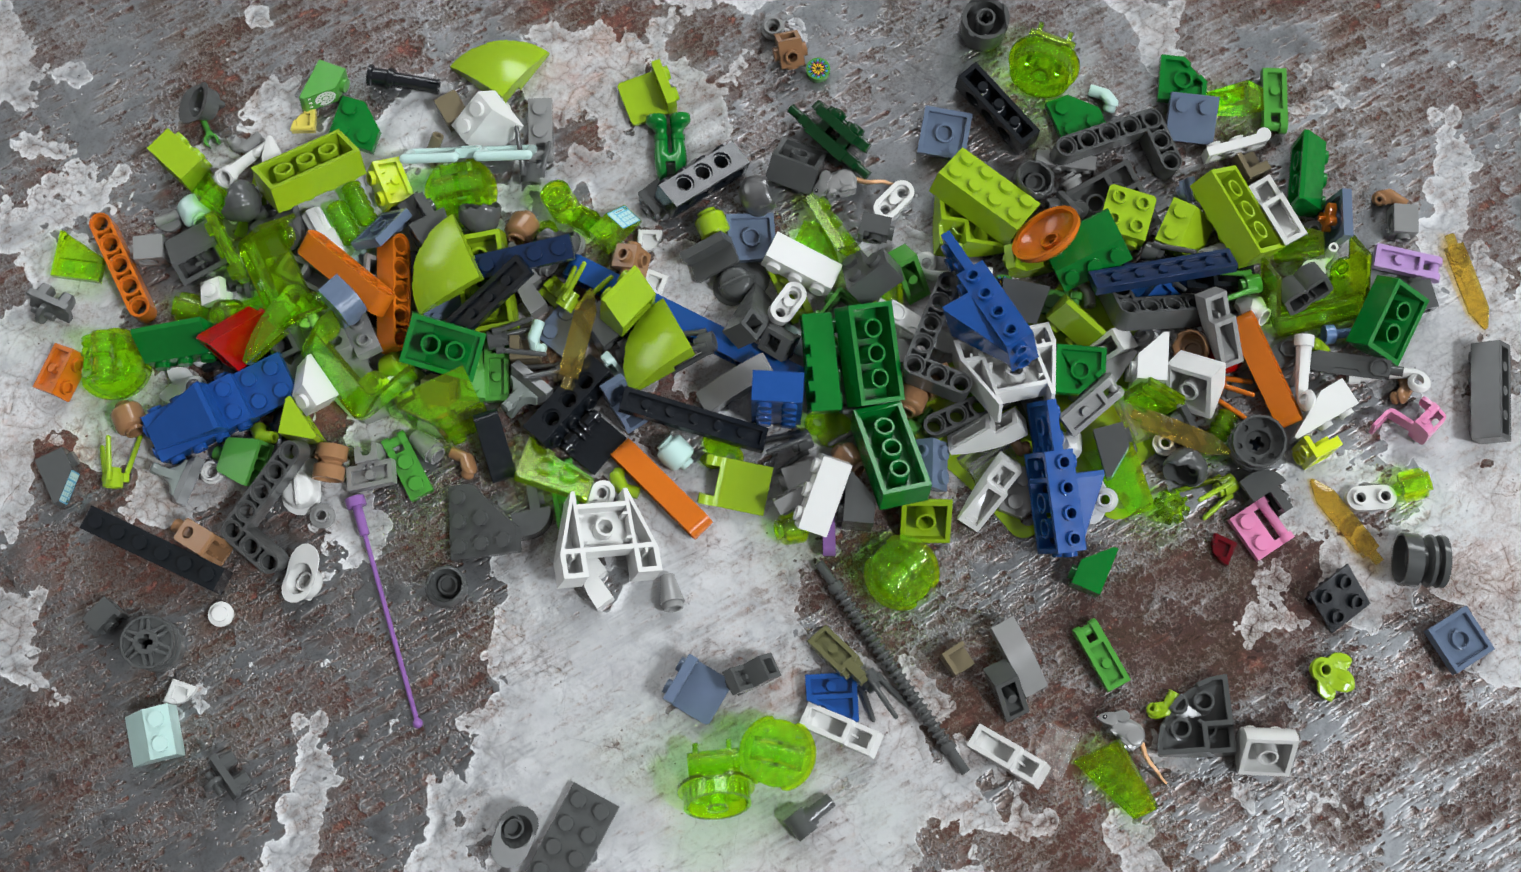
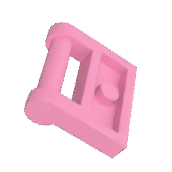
M1266 495L1227 520L1256 562L1295 537L1291 530L1288 532L1268 504L1270 501ZM1257 509L1261 510L1279 535L1278 539L1274 540L1254 511Z

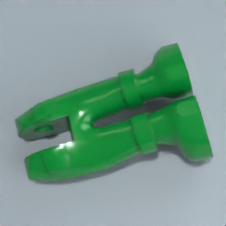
M675 112L669 117L672 133V153L668 151L666 115L653 113L646 116L647 126L655 133L654 162L659 181L667 177L668 169L666 168V163H675V174L679 169L687 166L685 134L683 133L691 121L690 114L687 112Z

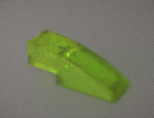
M282 292L259 319L250 336L242 360L246 365L256 363L289 334L283 325L302 310L289 294Z

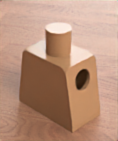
M178 518L171 525V531L175 533L174 540L221 567L234 549L226 540L190 518L185 519V521Z

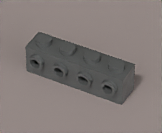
M1501 340L1471 343V352L1468 354L1469 364L1471 365V375L1468 378V384L1471 389V399L1468 403L1471 423L1468 430L1471 440L1480 444L1511 442L1510 345Z

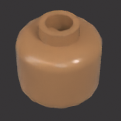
M528 210L515 211L509 218L504 232L509 243L513 241L516 246L534 241L540 229V224L534 213Z
M903 382L905 400L900 401L907 418L920 416L929 400V393Z
M129 400L118 402L110 414L117 433L128 438H135L144 433L142 429L144 424L141 417L146 414L141 404Z
M852 442L839 443L833 447L830 453L832 457L849 462L852 465L851 471L857 477L865 471L858 448Z

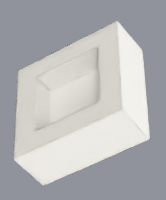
M217 276L200 283L201 306L210 308L227 301L225 278Z

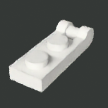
M1263 127L1254 135L1246 137L1238 135L1224 143L1220 141L1212 142L1206 146L1201 155L1203 164L1234 157L1239 152L1245 154L1260 150L1271 138V131Z

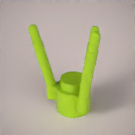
M583 261L578 270L577 266L572 267L555 303L570 314L574 309L579 312L586 302L614 278L613 275H609L579 301L580 295L574 292L573 289L587 264Z
M142 434L137 436L124 473H122V468L112 467L111 436L106 435L105 447L104 445L100 446L103 488L122 489L123 483H129L130 472L143 438Z
M1230 473L1224 476L1218 474L1213 478L1207 479L1200 486H1183L1174 489L1172 493L1177 494L1213 484V490L1197 499L1198 502H1202L1214 495H1217L1219 498L1223 497L1202 517L1203 520H1207L1223 504L1234 498L1233 493L1239 490V484Z

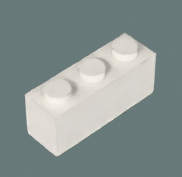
M780 232L776 233L761 263L769 272L780 274L786 277L789 282H798L809 289L812 294L825 298L831 291L843 266Z
M820 453L818 458L815 457L810 468V472H813L809 482H805L802 489V496H804L801 506L797 505L793 515L794 524L798 528L827 538L852 469V465L849 462Z

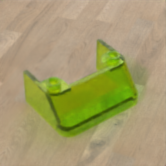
M294 213L257 225L238 244L240 256L265 311L272 316L270 320L277 326L275 329L277 333L287 328L301 325L330 310L316 291H309L291 251L296 235L293 228L288 224L296 218Z
M1355 235L1349 239V256L1337 259L1330 267V277L1328 278L1334 289L1326 297L1312 302L1305 310L1295 315H1290L1281 305L1283 278L1266 257L1261 258V279L1263 283V291L1261 293L1266 307L1271 310L1270 319L1273 328L1280 336H1290L1321 328L1322 325H1331L1357 318L1370 291L1372 254Z
M330 309L316 321L301 348V355L304 359L307 355L312 354L339 393L337 399L355 419L366 420L417 380L418 376L413 368L408 365L391 380H388L380 371L368 372L360 378L330 343L338 337L341 331L340 323L335 313Z
M463 365L410 389L394 399L399 412L413 428L446 443H453V445L465 442L468 436L477 432L472 415L488 411L484 402H480Z

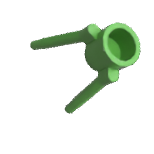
M1251 269L1221 274L1243 276L1242 279L1238 280L1239 292L1228 295V301L1263 291L1260 274H1252Z

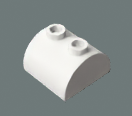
M1252 725L1240 727L1236 737L1235 762L1237 774L1289 777L1300 742L1296 730L1281 729L1277 726L1271 728H1258Z

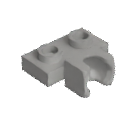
M367 312L361 316L356 324L348 326L346 330L342 327L328 335L334 345L333 350L341 362L355 356L361 362L383 352Z
M372 442L370 453L359 446H355L354 458L357 465L346 468L347 492L354 494L397 484L396 460L392 458L386 459V451L382 444Z

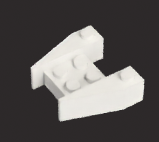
M1049 322L1029 325L1034 333L1038 358L1031 361L1028 366L1021 369L1018 368L1013 372L1006 363L988 354H984L981 350L959 339L953 340L952 361L955 369L970 376L973 383L970 392L997 423L1001 422L1003 404L1043 396L1044 400L1055 399L1056 338Z
M623 488L616 497V502L577 504L575 491L570 492L563 505L553 564L557 589L582 587L589 578L586 560L589 558L626 555L630 582L655 580L663 570L659 547L628 489Z

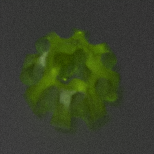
M1172 488L1170 493L1168 489H1164L1159 492L1160 498H1154L1153 506L1157 507L1158 510L1153 513L1156 518L1159 516L1163 517L1164 524L1171 525L1173 520L1178 525L1184 522L1183 515L1189 516L1191 507L1186 506L1185 503H1188L1190 500L1187 495L1184 497L1180 496L1181 490ZM1170 503V505L1175 506L1176 509L1173 511V509L1171 507H1168L1167 504Z

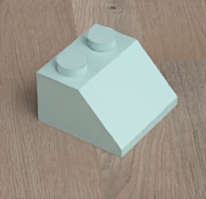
M169 703L141 709L125 717L133 768L185 756L177 705Z

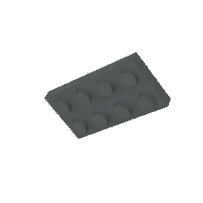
M574 782L526 872H586L620 806Z

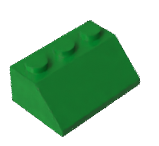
M1306 129L1303 130L1291 146L1287 200L1297 216L1315 218L1324 209L1326 197L1323 196V188H1325L1327 183V173H1324V168L1328 163L1329 151H1326V141Z
M1107 208L1081 221L1078 233L1072 243L1059 255L1049 260L1064 291L1067 292L1087 282L1089 271L1118 267L1133 258Z
M1377 275L1346 342L1365 354L1392 360V365L1399 366L1430 300L1400 278Z
M202 317L131 329L132 338L144 363L154 367L157 371H167L172 366L177 365L180 367L193 366L194 362L200 361L212 363L217 358L196 339L198 334L215 325Z

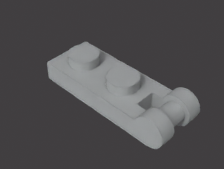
M528 98L529 145L533 144L536 147L545 146L546 148L547 142L551 141L552 144L547 162L554 161L552 98ZM537 150L534 156L529 159V163L542 160L545 150Z
M1111 372L1102 375L1095 385L1061 413L1059 420L1071 436L1075 437L1125 394L1123 388L1114 382L1115 377ZM1106 389L1109 390L1107 396H1105V394L1103 393V391Z

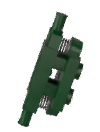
M817 100L812 105L814 110H812L813 112L810 115L803 113L794 104L788 108L787 112L805 129L804 131L838 161L843 162L863 179H867L872 172L861 164L862 161L858 156L863 152L867 153L872 145L863 135L865 130L855 122L847 121L846 118L848 116L841 109L835 108L832 105L829 107L821 100ZM834 129L840 134L838 139L834 134H831Z

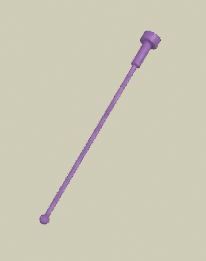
M364 494L350 496L345 499L347 510H353L359 535L364 539L414 718L412 724L415 728H421L423 721L418 717L368 538L370 532L363 511V507L367 505Z

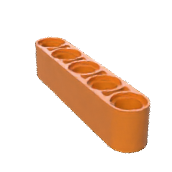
M105 213L94 214L89 221V227L127 310L141 323L147 324L152 322L157 316L156 306L135 261L130 256L129 248L118 225ZM108 223L106 229L100 231L102 225ZM117 244L116 249L110 251L111 246ZM127 264V268L119 272L120 267ZM137 285L135 291L129 293L130 287ZM146 305L145 312L138 314L139 309Z
M309 229L297 251L298 254L329 280L338 274L361 298L368 312L378 317H384L395 293L325 235L316 230Z
M402 233L392 235L382 246L377 247V278L395 293L384 317L377 316V337L383 349L382 353L385 355L402 350L411 318L410 242Z
M1252 310L1236 316L1242 354L1272 417L1283 428L1304 420Z
M627 438L610 454L611 458L694 540L713 523L710 517L632 440Z

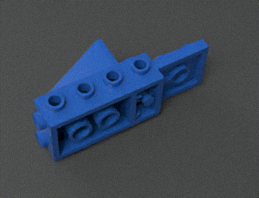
M950 230L941 235L943 245L940 247L946 257L944 262L950 272H956L959 283L956 288L961 296L942 307L951 336L1006 363L1012 372L1018 368L1021 369L1028 366L1031 361L1038 358L1032 329L984 261L981 260L973 265Z
M276 352L234 374L228 372L218 374L214 377L215 381L209 384L197 381L182 394L172 397L169 400V404L163 407L158 405L150 408L147 411L148 414L141 417L144 424L142 429L154 445L152 450L155 457L163 463L177 465L185 460L187 456L193 453L199 454L209 448V445L215 442H223L237 431L242 432L253 427V423L259 421L261 417L283 407L285 398L288 396L292 397L295 381L282 354Z
M1056 399L1027 403L1033 453L1024 454L1037 552L1038 554H1052V557L1066 558L1078 556L1077 551L1087 550L1085 536L1103 482L1104 470L1076 472L1077 459L1073 453V448L1063 449L1064 434L1060 429L1059 423L1061 411ZM1044 485L1047 486V489H1048V492H1047V493H1044V492H1043V486H1044ZM1051 512V517L1047 518L1046 513ZM1050 538H1054L1053 543L1050 542Z

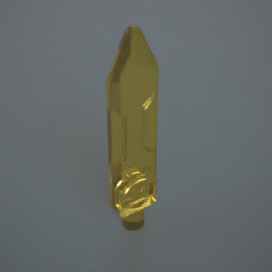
M1448 234L1444 236L1448 245L1444 252L1467 312L1482 329L1486 330L1489 327V305L1464 242L1458 244L1455 234Z
M591 288L587 290L574 310L559 374L563 376L561 388L570 390L573 378L578 379L579 373L582 370L597 312L594 290Z
M1133 409L1130 419L1140 422V428L1205 455L1231 454V450L1214 434L1149 409L1145 413Z
M1311 479L1310 485L1316 503L1362 558L1368 556L1375 565L1383 561L1384 559L1376 550L1380 547L1334 489L1316 479Z

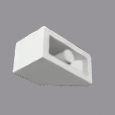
M1112 328L1090 346L1107 347L1106 361L1122 353L1138 347V344L1130 331Z
M312 354L307 355L297 366L292 394L297 406L306 416L329 406L339 395Z

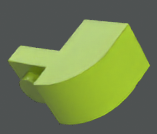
M1013 243L1004 246L1003 262L1010 277H1034L1054 272L1050 260L1039 263L1021 262L1012 251Z

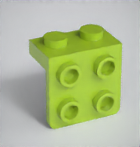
M660 59L651 61L652 72L618 84L619 94L633 126L645 124L646 116L649 114L661 113L667 116L678 112L677 101L680 100L678 91L675 86L671 87L669 83L671 79L667 65L662 66Z
M1112 184L1108 189L1103 210L1109 209L1130 251L1140 250L1146 240L1157 201L1156 197Z

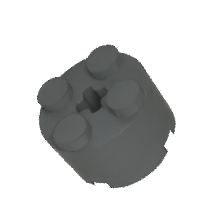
M970 0L963 10L959 25L960 36L965 46L978 51H988L999 47L1005 38L1010 21L1007 6L998 0Z

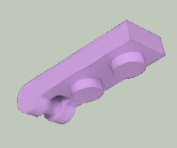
M1377 243L1374 247L1371 269L1412 278L1422 277V280L1430 279L1432 284H1436L1440 280L1438 270L1442 267L1443 258ZM1424 264H1427V266H1429L1428 270L1423 269Z

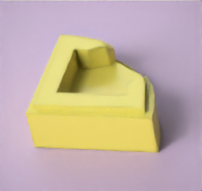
M317 110L303 111L296 120L294 119L291 125L292 134L316 133Z

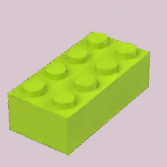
M339 129L251 167L259 192L278 213L288 211L296 205L310 201L316 196L335 190L338 186L355 181L367 174L360 150Z
M963 147L938 172L929 189V192L1003 246L1010 244L1014 240L1017 232L1033 217L1041 204Z
M1236 165L1210 170L1190 185L1195 200L1202 206L1207 220L1214 226L1221 243L1230 249L1238 263V268L1262 263L1285 247Z
M499 228L464 235L474 255L508 248L506 233ZM488 280L480 281L466 288L464 293L460 294L461 304L469 299ZM515 293L475 330L487 335V331L492 330V328L501 327L519 320ZM517 326V327H514V328L509 329V330H507V331H511V330H515V329H520L521 327H520V326Z

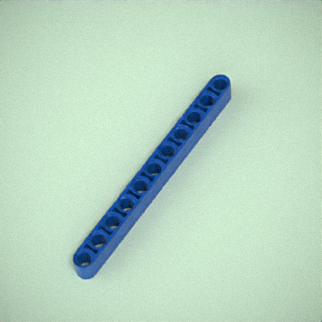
M575 254L576 260L569 261L562 273V276L567 280L572 267L577 266L578 270L581 263L585 261L587 264L576 285L589 292L609 275H613L614 278L596 294L601 297L606 288H612L620 276L579 254ZM656 293L655 303L664 298L682 331L706 328L707 332H714L718 343V349L714 350V355L738 366L746 360L764 353L773 371L804 373V367L789 359L780 362L757 348L758 344L755 342L738 349L722 332L725 327ZM686 336L688 342L693 344V339L697 338V336Z

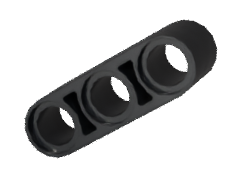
M497 409L472 415L493 484L517 477Z

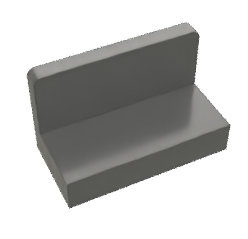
M722 231L680 252L682 261L691 266L696 281L699 283L740 262L731 237Z

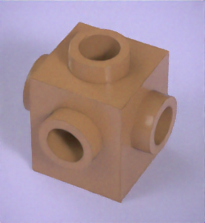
M798 30L774 34L776 47L772 48L774 61H779L781 68L787 70H794L799 68L800 65H805L804 56L808 55L806 42H802Z
M627 241V244L617 243L615 252L612 255L611 266L621 274L624 270L629 271L635 265L646 278L651 254L644 250L640 243L635 241Z

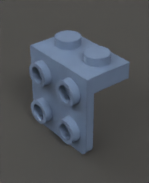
M936 438L915 439L932 483L931 490L938 493L947 492V484L949 482L947 465L950 455L948 443Z
M689 653L687 658L682 657L677 664L675 670L678 673L674 680L669 679L662 690L665 694L663 699L707 725L712 721L729 689L722 674L701 663L698 658Z

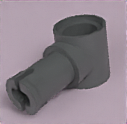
M825 794L810 807L799 808L784 822L800 842L818 828L819 819L836 805L830 796Z

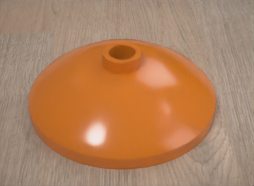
M1055 206L1038 213L1028 220L1017 232L1012 245L1014 255L1018 260L1025 263H1039L1059 255L1072 243L1078 233L1081 221L1079 214L1070 206Z

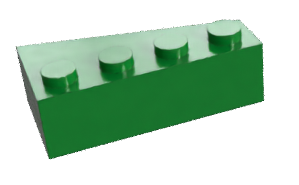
M832 312L802 314L800 316L807 415L838 413L843 407V396L839 382H841V370L837 366L839 345L835 343L834 333H837L835 318H832Z

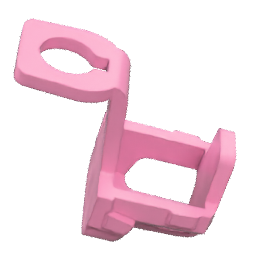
M1423 396L1419 401V405L1425 412L1415 422L1399 411L1390 408L1372 424L1369 433L1372 435L1387 419H1390L1408 430V436L1415 442L1423 445L1442 426L1446 415L1439 405ZM1436 418L1439 422L1433 427L1431 422Z

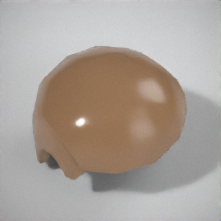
M1188 329L1177 334L1172 344V351L1174 356L1180 350L1208 358L1210 346L1207 338L1201 332Z

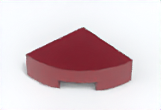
M1214 532L1210 542L1212 553L1217 561L1226 567L1230 562L1237 543Z

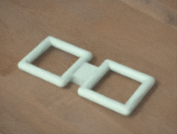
M531 144L522 145L523 150H517V145L409 149L400 155L399 161L402 164L456 162L460 158H474L475 161L529 160L537 152V147Z

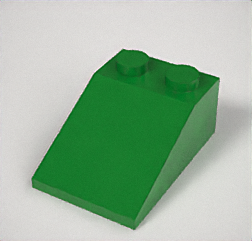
M412 311L399 362L473 382L486 334Z

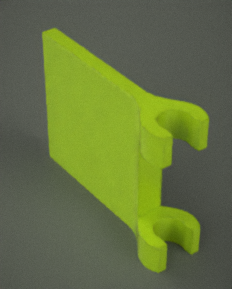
M707 453L705 463L719 466L720 468L714 495L699 492L697 503L763 516L774 467Z

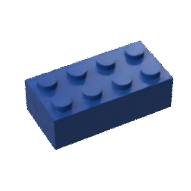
M753 370L751 423L764 427H771V424H781L782 428L787 429L796 428V425L801 426L804 373Z

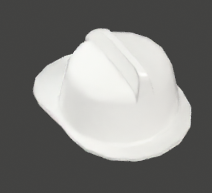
M310 458L307 459L281 494L284 506L295 515L309 514L321 501V481L311 478L315 461Z
M309 543L298 546L293 551L282 584V596L290 603H297L303 599L310 601L322 588L323 577L318 570L319 554L316 548Z

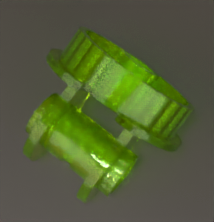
M1040 21L1037 29L1031 28L1027 36L1019 39L1012 46L1008 58L1010 77L1017 88L1030 96L1053 98L1063 94L1077 79L1080 71V61L1074 50L1076 43L1071 41L1074 33L1069 31L1066 39L1042 31L1044 22Z
M466 159L465 162H454L446 166L443 164L437 166L430 173L426 181L425 197L432 199L436 210L444 207L447 217L453 214L460 228H463L464 226L458 219V207L462 203L491 205L497 202L498 188L492 172L484 164L474 159ZM467 196L463 200L457 199L458 197Z
M123 328L94 330L91 334L81 338V345L83 346L81 355L84 357L81 381L83 387L89 393L104 400H120L136 395L146 386L151 377L152 366L144 363L130 330ZM120 360H121L122 365H121V366H117V364L120 363Z
M894 535L888 538L886 544L879 548L872 558H868L864 565V580L869 593L878 603L892 610H912L917 606V602L924 598L929 590L935 588L939 583L940 569L934 552L920 539L908 535Z
M764 716L752 723L745 731L739 746V761L744 774L752 783H762L770 787H780L783 791H790L800 786L810 776L816 761V746L810 731L805 725L774 719L773 716Z
M726 739V748L712 751H699L698 742L692 743V753H687L689 777L680 782L677 787V795L683 801L684 812L691 817L704 820L726 819L746 812L752 804L751 794L755 790V781L748 774L741 772L739 748L732 747L731 739Z

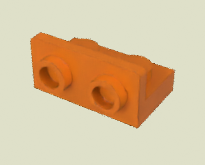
M55 343L32 387L69 402L91 359L75 349Z

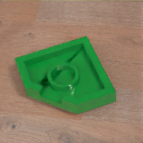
M1161 54L1159 58L1156 102L1169 103L1170 92L1207 94V80L1202 75H1198L1186 57Z
M1070 95L1062 96L1045 104L1058 138L1105 123L1099 107Z
M342 96L329 133L339 129L360 151L374 155L381 131L367 104L361 100Z
M1056 344L1055 394L1079 396L1106 372L1107 347Z

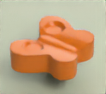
M1328 202L1325 211L1319 213L1318 220L1322 225V232H1331V226L1337 224L1336 203Z

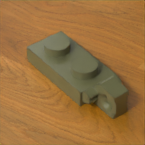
M824 625L807 640L808 645L841 677L843 676L846 680L851 677L860 686L868 680L866 673L861 669L863 663L859 655L827 625Z

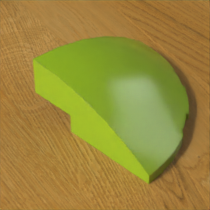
M497 40L470 49L455 60L450 69L482 91L495 90L506 103L518 88L521 90L550 54L541 47L524 41Z
M934 197V256L945 257L940 247L943 245L941 235L949 230L968 257L1004 253V246L938 197Z
M453 214L442 220L431 230L415 258L412 290L415 304L420 314H424L464 293L466 288L484 280L474 260L476 258Z
M664 298L653 304L640 317L627 339L623 368L627 386L642 390L676 371L674 369L676 365L695 355Z

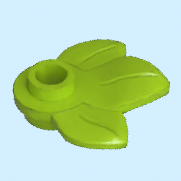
M1332 653L1328 657H1318L1311 662L1309 666L1310 675L1317 681V691L1325 700L1331 702L1336 695V691L1350 692L1354 690V678L1347 671L1352 663L1350 656L1344 653ZM1323 666L1325 667V672H1324V673L1322 672V667H1323Z

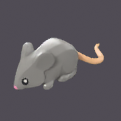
M839 169L833 173L824 170L821 172L819 180L813 188L812 198L816 199L827 196L829 201L835 199L837 195L840 198L852 196L856 193L857 183L865 185L886 184L890 186L893 183L882 179L867 180L859 178L848 169Z
M1120 710L1098 715L1097 719L1103 725L1109 727L1106 732L1112 737L1116 736V741L1128 752L1140 747L1146 762L1161 781L1167 785V781L1162 777L1147 754L1143 727L1130 719L1129 712Z

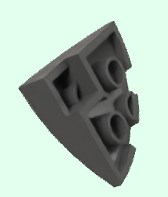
M1125 159L1065 193L1073 201L1082 200L1087 204L1088 213L1085 216L1087 219L1103 210L1108 189L1112 184L1142 193L1146 192L1129 160ZM1155 209L1149 228L1162 223Z
M1227 674L1203 679L1184 694L1181 693L1169 707L1171 714L1165 717L1163 724L1160 726L1157 746L1158 757L1207 758L1235 756L1234 722Z

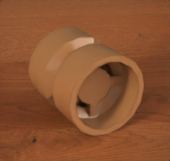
M329 442L317 443L314 457L318 462L313 464L311 478L327 483H343L346 468L342 465L347 462L349 447Z

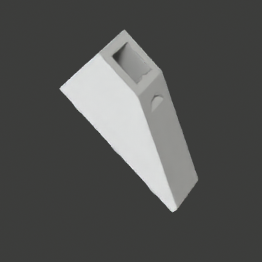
M1343 378L1315 395L1314 407L1304 413V420L1298 423L1288 441L1289 444L1296 441L1299 442L1306 435H1309L1310 438L1313 437L1311 432L1319 429L1320 432L1333 425L1331 420L1338 416L1342 420L1354 413L1352 408L1359 402Z

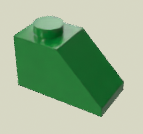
M1112 547L1081 559L1076 565L1072 564L1067 574V578L1070 579L1068 586L1094 598L1098 597L1101 594L1119 549Z

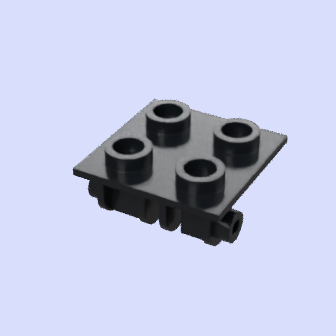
M595 409L588 411L581 418L578 426L571 429L559 445L593 475L611 457L610 454L627 439L603 419L602 415Z
M1348 564L1341 569L1338 568L1336 573L1329 578L1326 577L1324 582L1318 584V587L1308 591L1305 597L1308 604L1316 606L1331 633H1334L1371 604Z

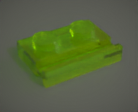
M1149 377L1146 383L1140 382L1126 390L1124 394V401L1157 419L1177 409L1178 404H1186L1185 395L1152 377Z

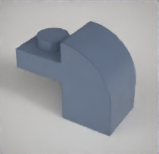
M338 274L318 289L321 300L335 313L338 323L344 329L356 324L367 311L361 298Z
M619 373L600 385V388L610 409L629 434L647 423L648 420L618 412L624 388L627 386L625 378Z

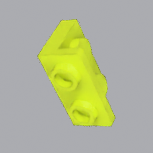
M399 156L371 162L366 172V180L368 185L373 188L375 202L381 208L382 213L389 212L391 207L397 206L414 194L404 168L399 161Z
M1306 435L1291 449L1293 451L1292 457L1299 466L1301 465L1306 470L1330 457L1343 443L1338 436L1330 440L1327 436L1314 444L1309 435Z

